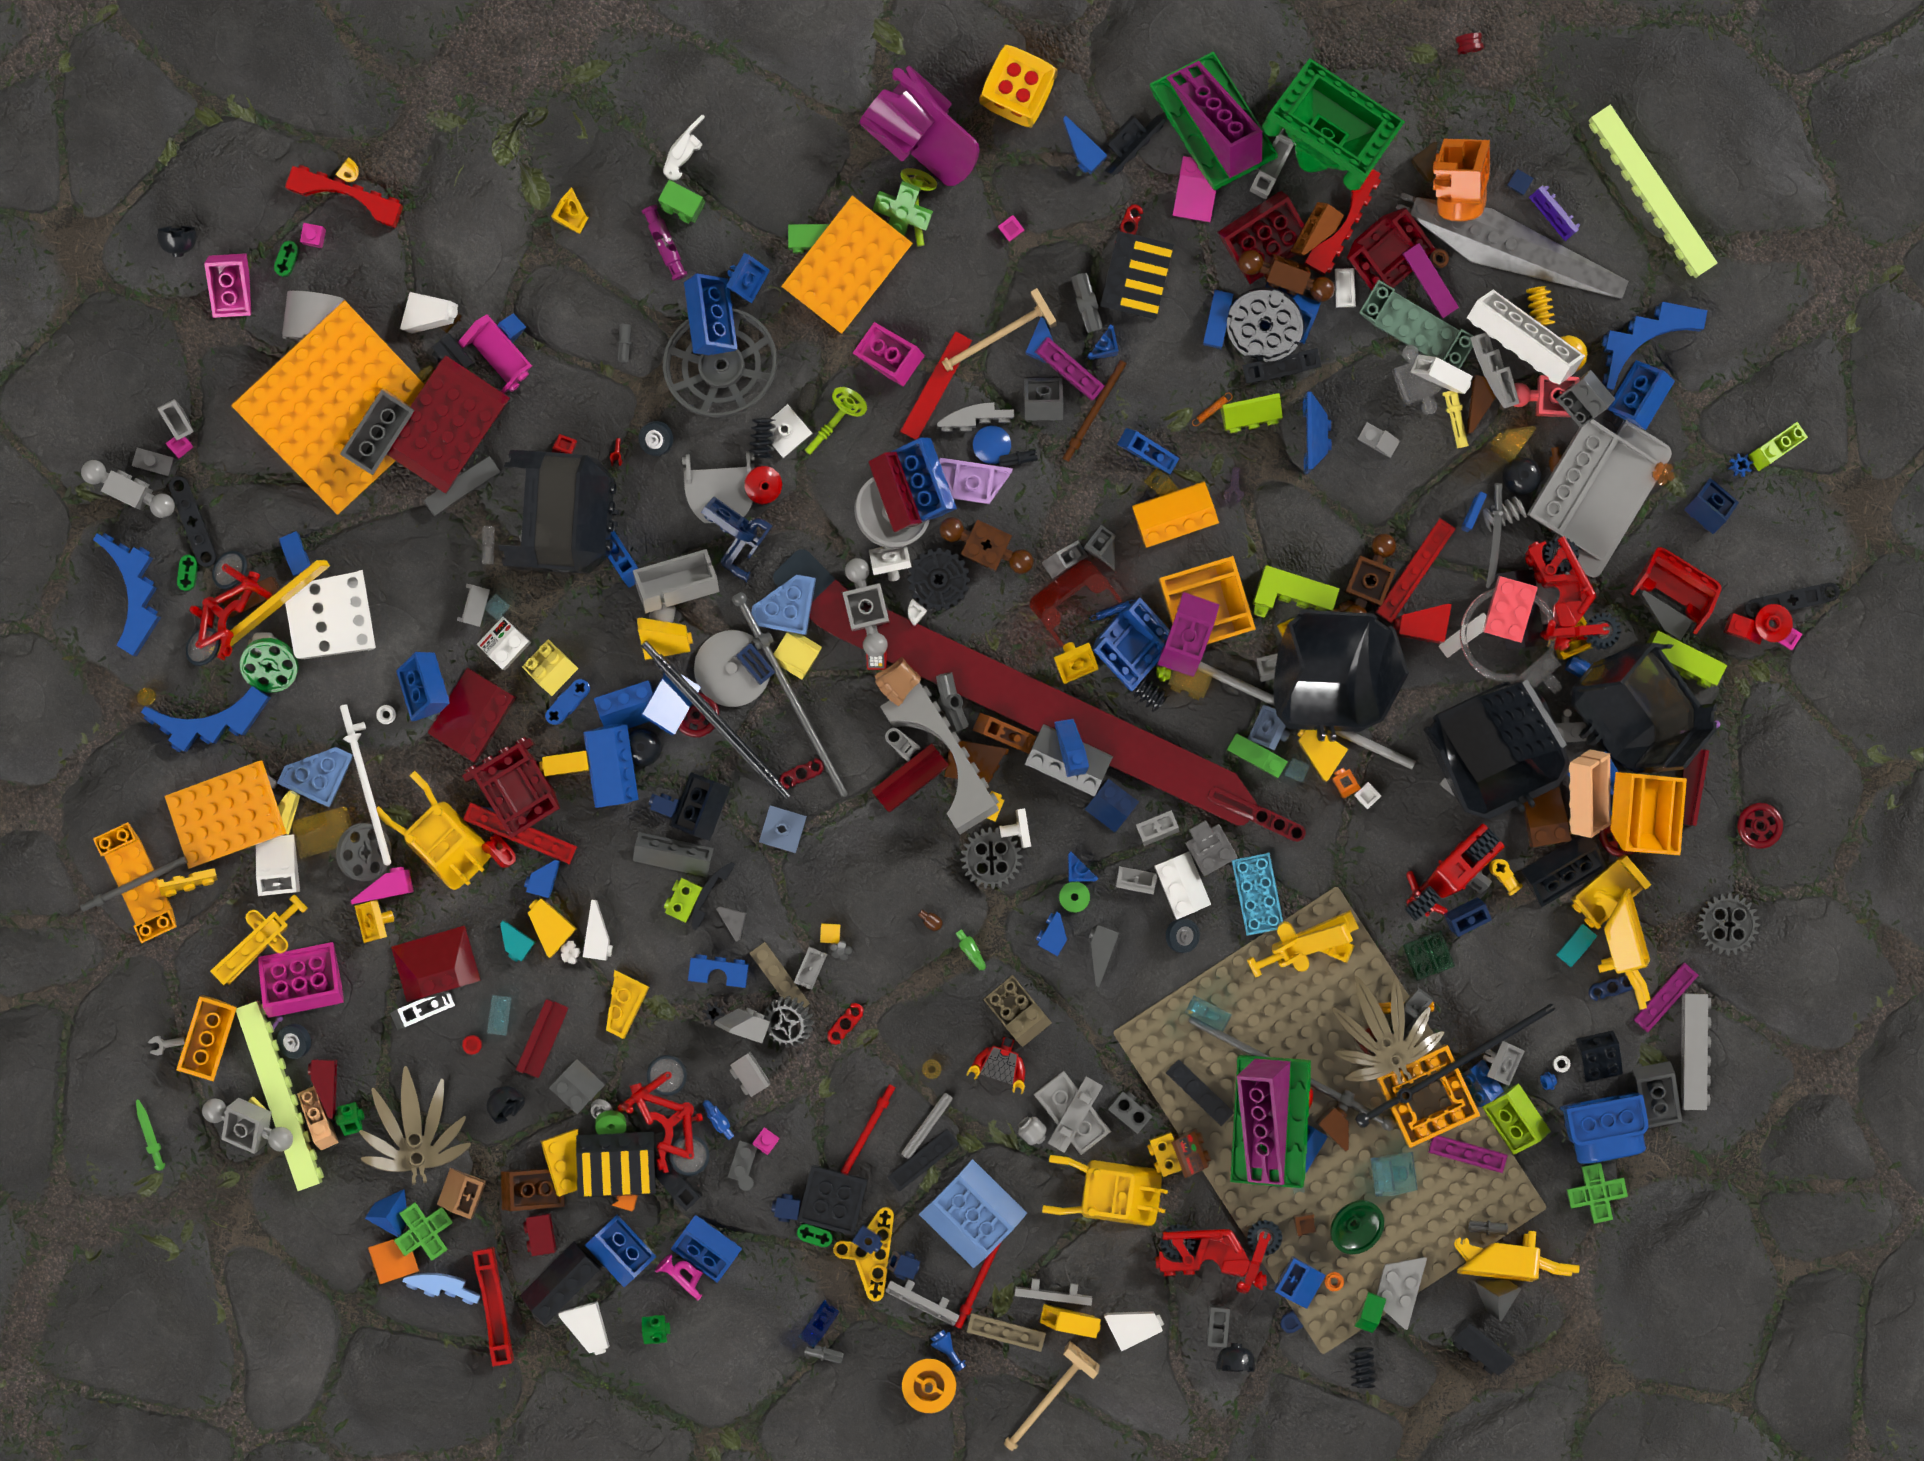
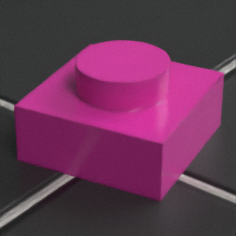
M1014 215L998 226L1008 242H1011L1025 231Z
M173 437L166 443L167 447L178 459L193 448V445L186 437L179 440Z
M1792 628L1789 636L1778 643L1789 650H1793L1802 633Z
M764 1127L752 1144L768 1155L780 1138Z

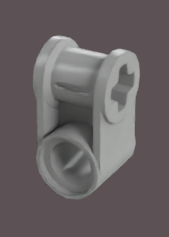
M891 728L885 734L888 744L908 762L913 753L921 748L897 728ZM891 731L898 732V741L891 742L888 735Z

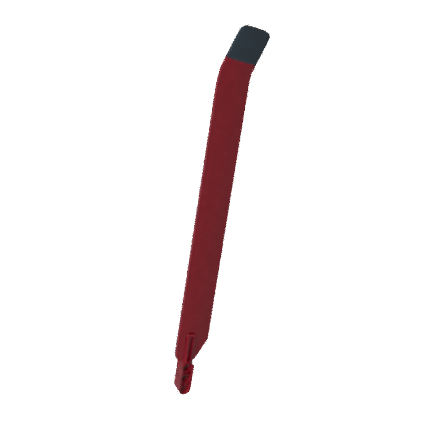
M805 549L796 551L775 571L773 575L775 584L780 587L797 574L815 577L816 582L809 618L816 625L835 637L863 649V641L867 633L866 629L853 632L851 630L842 593L849 590L844 588L810 552ZM864 603V607H862L861 610L869 612L871 606H868L867 603ZM887 610L890 623L877 625L878 633L882 634L887 640V661L893 664L903 657L906 663L920 677L937 684L936 675L952 672L956 691L959 695L1037 732H1040L1043 724L1056 729L1055 722L1074 719L1082 742L1113 756L1109 766L1235 825H1245L1250 820L1291 841H1301L1305 837L1306 832L1303 826L1258 806L1237 774L926 627L919 624L914 626L909 619ZM1259 811H1264L1267 815L1264 822H1259L1256 818ZM1281 819L1284 822L1282 830L1274 828L1275 820ZM1295 827L1299 828L1302 833L1297 839L1291 835V831Z

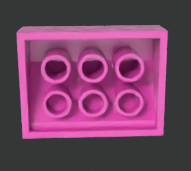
M333 942L286 951L282 954L276 953L258 957L262 1004L268 1018L344 1003L342 983Z

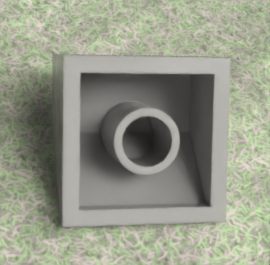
M746 1007V1010L738 1008L716 1020L714 1025L729 1033L763 1043L770 1021L764 1019L765 1015Z
M751 1052L730 1064L732 1067L730 1072L735 1079L739 1078L742 1085L740 1087L745 1095L749 1094L752 1097L770 1086L771 1082Z

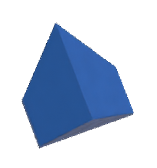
M1111 324L1092 352L1089 353L1087 358L1090 360L1117 356L1118 346L1114 327Z
M1071 851L1068 853L1069 882L1096 881L1098 879Z
M403 1189L375 1202L365 1219L396 1237L400 1236L406 1226V1223L399 1215V1212L406 1208L405 1190Z

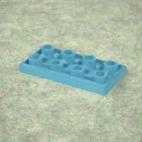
M1270 853L1233 860L1232 865L1246 935L1277 930L1278 925L1283 922Z

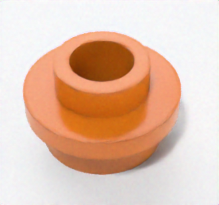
M1331 1272L1325 1277V1286L1330 1291H1339L1344 1285V1279L1338 1272ZM1332 1278L1338 1280L1336 1285L1331 1284Z

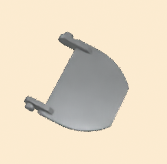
M746 451L747 467L691 470L690 454L682 457V464L686 465V468H684L686 498L692 511L702 522L715 523L708 521L701 513L713 497H716L743 517L748 513L753 501L745 492L744 482L748 473L755 468L754 464H751V461H754L753 453Z

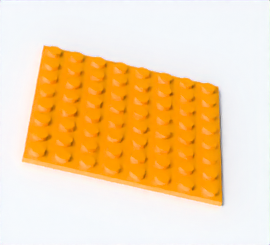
M343 300L231 406L338 515L395 462L394 459L386 455L375 473L371 475L340 455L374 400L384 388L408 406H411L425 384L357 312Z

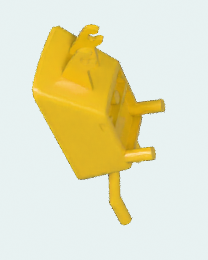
M414 771L410 777L424 790L431 807L408 830L394 822L379 806L376 808L378 816L386 825L404 835L406 844L450 889L456 890L464 884L469 886L471 884L469 880L479 870L483 872L485 870L483 866L491 858V855L485 853L482 849L485 841L448 803H437L427 782Z
M1630 888L1626 889L1620 899L1604 890H1598L1594 898H1601L1595 904L1602 905L1609 918L1604 932L1611 953L1610 958L1601 960L1602 964L1598 965L1599 972L1615 969L1617 974L1625 973L1635 990L1639 1009L1647 1008L1646 1001L1651 999L1647 984L1638 969L1646 968L1650 962V957Z
M1050 1155V1163L1070 1165L1086 1172L1081 1206L1061 1208L1043 1205L1042 1213L1055 1215L1081 1213L1086 1218L1143 1226H1152L1156 1221L1157 1213H1165L1166 1209L1159 1208L1161 1193L1168 1194V1190L1161 1189L1162 1175L1161 1173L1157 1174L1156 1169L1097 1160L1090 1161L1086 1166L1069 1157Z
M1528 1231V1234L1523 1235V1246L1491 1243L1483 1249L1470 1245L1468 1238L1462 1241V1245L1460 1237L1454 1242L1455 1248L1466 1261L1465 1264L1458 1268L1457 1273L1533 1282L1539 1277V1268L1555 1275L1572 1276V1273H1579L1580 1266L1557 1263L1540 1257V1249L1535 1247V1231Z

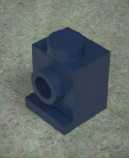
M661 793L660 796L652 794L649 805H651V810L673 818L680 800L675 798L673 802L671 801L672 797Z
M865 1225L861 1226L852 1240V1243L869 1254H872L873 1251L877 1253L883 1244L880 1242L882 1237ZM866 1238L872 1239V1243L870 1245H867L865 1243Z

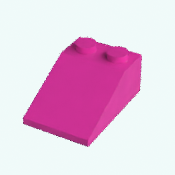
M1183 156L1173 216L1210 222L1216 190L1214 191L1207 182L1192 157Z
M247 253L208 256L204 264L213 318L250 316L251 298Z
M875 322L853 352L855 356L903 387L925 356L917 346Z
M404 867L389 869L390 873H386L353 898L351 903L359 904L414 892L410 871L404 870Z

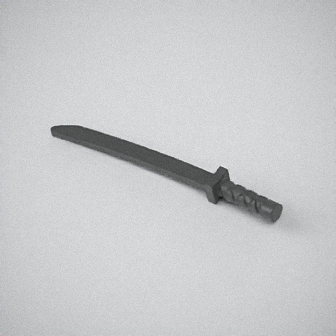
M1495 483L1494 527L1486 583L1487 588L1494 582L1497 570L1502 515L1504 514V509H1502V483Z

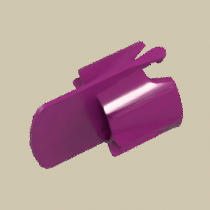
M910 65L906 68V73L900 68H895L892 71V78L895 81H900V83L893 92L883 89L865 111L859 124L900 161H904L911 154L945 185L955 186L973 171L978 160L979 144L947 115L952 103Z

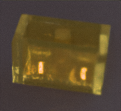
M1173 670L1168 685L1175 692L1181 693V691L1189 693L1188 697L1199 700V698L1203 699L1205 697L1212 676L1196 671L1194 677Z

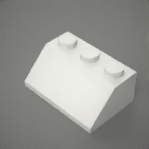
M1190 851L1154 865L1175 919L1182 918L1211 905Z

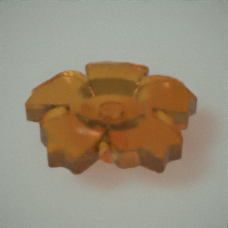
M1659 462L1655 466L1656 471L1652 472V477L1658 480L1659 485L1663 486L1675 478L1673 476L1674 473L1670 472L1674 467L1672 464L1665 463L1663 465L1662 462Z

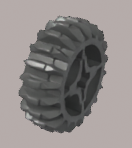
M782 996L778 1000H773L766 1007L767 1010L763 1014L766 1017L764 1019L770 1021L767 1037L772 1035L774 1037L773 1042L778 1040L779 1046L785 1043L786 1048L791 1045L797 1047L799 1044H803L810 1037L809 1033L813 1031L811 1026L814 1024V1021L810 1019L813 1014L807 1012L809 1007H803L804 1001L798 1003L797 998L791 1000L790 996H787L785 999ZM779 1010L780 1020L776 1022V1013ZM800 1022L801 1029L800 1032L797 1034V1024Z

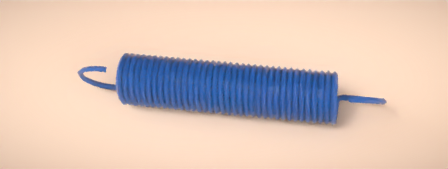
M1128 601L1099 611L1096 613L1097 619L1099 621L1115 615L1130 604Z

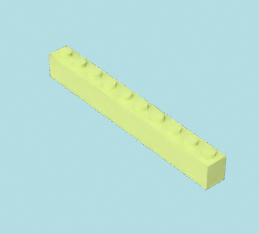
M1611 104L1589 119L1590 129L1593 133L1599 135L1601 138L1599 141L1603 148L1608 149L1611 153L1610 158L1613 163L1619 165L1622 169L1621 174L1626 181H1630L1634 194L1637 197L1640 196L1643 200L1642 205L1648 213L1651 212L1655 225L1664 231L1665 240L1668 244L1674 246L1676 249L1674 252L1678 259L1683 260L1686 264L1685 269L1688 274L1697 278L1715 266L1717 261Z
M256 1001L236 1009V1013L269 1109L272 1112L274 1124L276 1127L289 1129L293 1135V1143L284 1153L297 1191L320 1184L324 1175L321 1167H317L315 1161L317 1160V1154L310 1147L311 1137L309 1132L304 1129L303 1124L305 1120L303 1114L298 1112V1099L295 1094H292L290 1088L292 1087V1082L289 1076L286 1077L284 1071L286 1064L284 1059L280 1058L278 1054L280 1049L277 1040L273 1039V1026L270 1021L267 1022L263 1004H261V1001Z

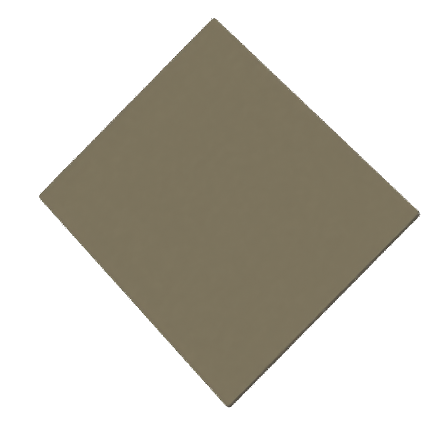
M1338 887L1332 888L1283 920V922H1289L1297 934L1351 910L1359 929L1350 933L1353 938L1350 944L1354 945V949L1348 963L1318 951L1307 955L1309 967L1306 971H1297L1293 963L1280 967L1278 961L1261 968L1262 975L1255 977L1247 959L1254 957L1257 962L1273 955L1272 945L1281 941L1277 930L1265 932L1114 1031V1036L1177 1133L1181 1134L1195 1128L1198 1133L1201 1132L1204 1143H1202L1204 1151L1208 1150L1211 1157L1209 1167L1202 1171L1246 1239L1249 1229L1257 1221H1272L1281 1230L1282 1242L1280 1248L1269 1256L1264 1255L1262 1259L1263 1265L1274 1282H1278L1292 1256L1324 1273L1326 1276L1331 1272H1338L1342 1275L1344 1285L1339 1291L1327 1289L1324 1278L1307 1309L1285 1298L1322 1354L1327 1353L1362 1330L1355 1327L1354 1324L1367 1293L1370 1292L1376 1295L1384 1264L1426 1257L1427 1261L1419 1286V1293L1466 1262L1454 1246L1455 1240L1459 1237L1461 1238L1460 1243L1462 1245V1241L1468 1238L1470 1245L1484 1249L1489 1244L1495 1243L1505 1236L1470 1232L1468 1225L1471 1220L1483 1222L1490 1220V1222L1507 1223V1234H1509L1546 1209L1544 1201L1483 1108L1478 1107L1475 1101L1474 1103L1480 1116L1440 1134V1136L1507 1154L1508 1157L1503 1173L1428 1153L1431 1139L1409 1148L1397 1123H1395L1391 1131H1387L1382 1128L1381 1123L1371 1119L1367 1127L1360 1128L1355 1120L1360 1112L1350 1107L1345 1112L1348 1115L1346 1119L1349 1121V1149L1345 1152L1316 1123L1331 1106L1336 1108L1338 1101L1312 1088L1313 1102L1309 1109L1308 1124L1327 1135L1328 1138L1306 1172L1304 1186L1302 1188L1230 1182L1234 1114L1220 1126L1165 1072L1179 1059L1234 1112L1237 1057L1239 1055H1251L1189 1023L1188 1019L1190 1017H1195L1270 1057L1311 1060L1312 1079L1340 1094H1343L1344 1090L1354 1093L1353 1100L1371 1110L1386 1102L1377 1079L1367 1081L1345 1080V1077L1354 1071L1374 1066L1352 1063L1334 1054L1335 1051L1348 1050L1375 1056L1344 1028L1332 1011V1007L1350 1016L1376 1041L1359 1002L1355 977L1358 976L1364 982L1378 1003H1391L1393 980L1397 977ZM1399 981L1403 1002H1405L1410 996ZM1384 1014L1389 1023L1392 1019L1391 1014ZM1428 1024L1414 1047L1434 1034ZM1438 1042L1433 1049L1442 1046L1440 1042ZM1428 1076L1419 1077L1413 1080V1083H1407L1401 1087L1408 1089ZM1440 1079L1413 1094L1409 1102L1416 1114L1417 1121L1452 1105ZM1390 1109L1380 1114L1384 1117H1394ZM1358 1200L1370 1201L1379 1207L1384 1216V1230L1380 1239L1373 1247L1363 1253L1352 1255L1341 1252L1331 1240L1330 1229L1334 1217L1345 1205ZM1312 1212L1314 1214L1316 1232L1297 1236L1293 1215ZM1261 1229L1255 1235L1256 1242L1258 1243L1259 1235L1264 1230V1239H1266L1268 1233L1271 1236L1268 1247L1273 1243L1274 1235L1268 1229ZM1332 1278L1331 1284L1336 1285L1338 1280Z

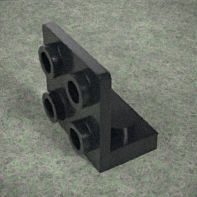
M1613 1030L1576 1039L1577 1047L1582 1056L1586 1082L1623 1074L1620 1046Z

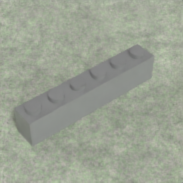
M1682 994L1681 1109L1707 1110V1106H1710V1094H1707V1086H1710L1711 1079L1710 1075H1707V1070L1711 1065V1058L1708 1056V1048L1711 1047V1037L1708 1036V1029L1711 1028V1018L1708 1017V1009H1711V998H1708V994Z

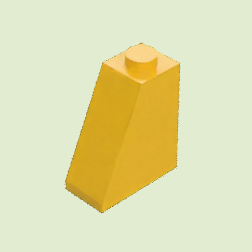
M637 618L641 645L647 641L663 656L690 652V644L693 643L691 632H687L686 625ZM643 649L645 660L652 659V657Z
M1300 729L1297 734L1300 737L1298 739L1300 746L1322 780L1327 782L1348 749L1336 741L1329 742L1327 735H1325V741H1318L1316 736L1317 730Z
M580 751L542 757L540 770L546 777L589 771L587 752Z
M543 898L539 901L535 899L529 906L531 910L528 912V915L546 955L551 958L577 928Z
M1048 1304L1043 1306L1040 1323L1056 1331L1096 1338L1101 1327V1319L1092 1315Z

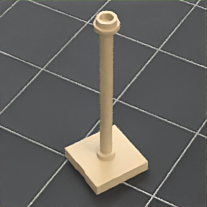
M1036 288L1031 291V297L1037 305L1034 307L1035 310L949 360L947 357L944 358L945 360L942 361V364L947 372L954 370L952 366L1038 316L1039 318L1044 317L1050 329L1055 327L1057 321L1039 290Z
M1068 1342L1063 1354L1072 1361L1073 1365L1011 1438L1007 1437L1005 1439L1004 1445L1009 1450L1013 1451L1018 1447L1016 1443L1078 1370L1082 1369L1092 1379L1098 1374L1100 1365L1073 1342Z

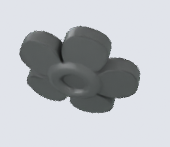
M839 941L838 945L832 943L830 946L832 950L831 955L834 958L840 956V959L846 960L848 955L852 953V948L850 946L846 947L845 941Z

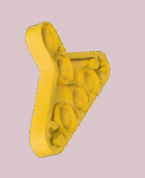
M889 1207L880 1208L868 1225V1228L875 1233L883 1229L888 1232V1238L880 1241L883 1243L880 1249L886 1252L884 1259H877L874 1251L872 1254L867 1252L864 1257L857 1256L856 1249L859 1246L852 1243V1241L840 1240L833 1248L834 1254L837 1257L855 1260L866 1294L871 1301L881 1300L885 1290L886 1267L889 1259L894 1213ZM884 1211H888V1214L891 1215V1218H887L886 1225L890 1224V1228L886 1226L878 1227V1223L882 1224L883 1217H880V1214H883ZM866 1238L865 1243L867 1245H870L872 1243V1239ZM839 1244L847 1246L848 1251L846 1254L841 1255L837 1252ZM875 1268L883 1270L884 1274L879 1279L872 1275ZM871 1280L883 1282V1285L878 1284V1291L881 1294H878L876 1298L870 1293V1290H874L875 1283L870 1284Z

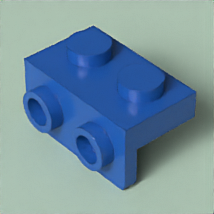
M1483 1059L1467 1071L1461 1073L1478 1107L1492 1102L1504 1092L1497 1080L1487 1076L1490 1069Z

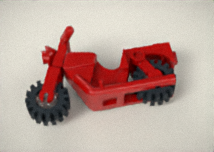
M1565 536L1559 539L1555 538L1546 546L1543 558L1542 549L1546 545V541L1540 544L1537 541L1529 545V549L1525 553V561L1529 567L1532 566L1536 581L1539 584L1541 583L1543 588H1558L1560 592L1559 600L1552 608L1554 620L1548 622L1547 631L1543 630L1540 634L1541 637L1547 641L1555 640L1554 650L1559 649L1560 652L1570 647L1571 639L1576 641L1586 640L1587 643H1591V647L1595 646L1598 650L1601 648L1603 650H1606L1608 647L1611 648L1617 642L1621 633V628L1619 629L1620 623H1617V619L1615 617L1612 618L1611 614L1605 615V613H1601L1599 615L1598 613L1594 617L1592 616L1586 625L1576 626L1594 601L1596 593L1578 561L1579 553L1577 551L1579 549L1574 546L1575 543L1569 542L1570 539H1566Z
M1482 823L1464 841L1462 840L1454 850L1450 851V855L1444 861H1438L1440 865L1420 888L1412 871L1406 873L1413 893L1407 899L1408 905L1404 910L1414 921L1420 919L1424 914L1428 917L1433 911L1444 915L1448 910L1437 904L1440 898H1445L1459 892L1461 889H1466V885L1505 846Z
M1257 1221V1223L1253 1224L1247 1235L1249 1247L1254 1252L1250 1264L1246 1253L1230 1229L1191 1231L1185 1225H1171L1161 1235V1248L1167 1257L1174 1260H1183V1262L1169 1261L1163 1256L1162 1252H1159V1257H1155L1156 1268H1160V1273H1164V1276H1175L1176 1272H1183V1275H1195V1271H1199L1202 1262L1211 1259L1219 1265L1223 1274L1239 1277L1246 1276L1245 1283L1242 1281L1237 1283L1236 1290L1238 1292L1248 1293L1252 1284L1258 1289L1263 1290V1286H1267L1266 1275H1262V1271H1259L1264 1255L1269 1256L1280 1248L1282 1232L1277 1224H1274L1272 1221ZM1195 1240H1201L1194 1260L1191 1253L1195 1247Z

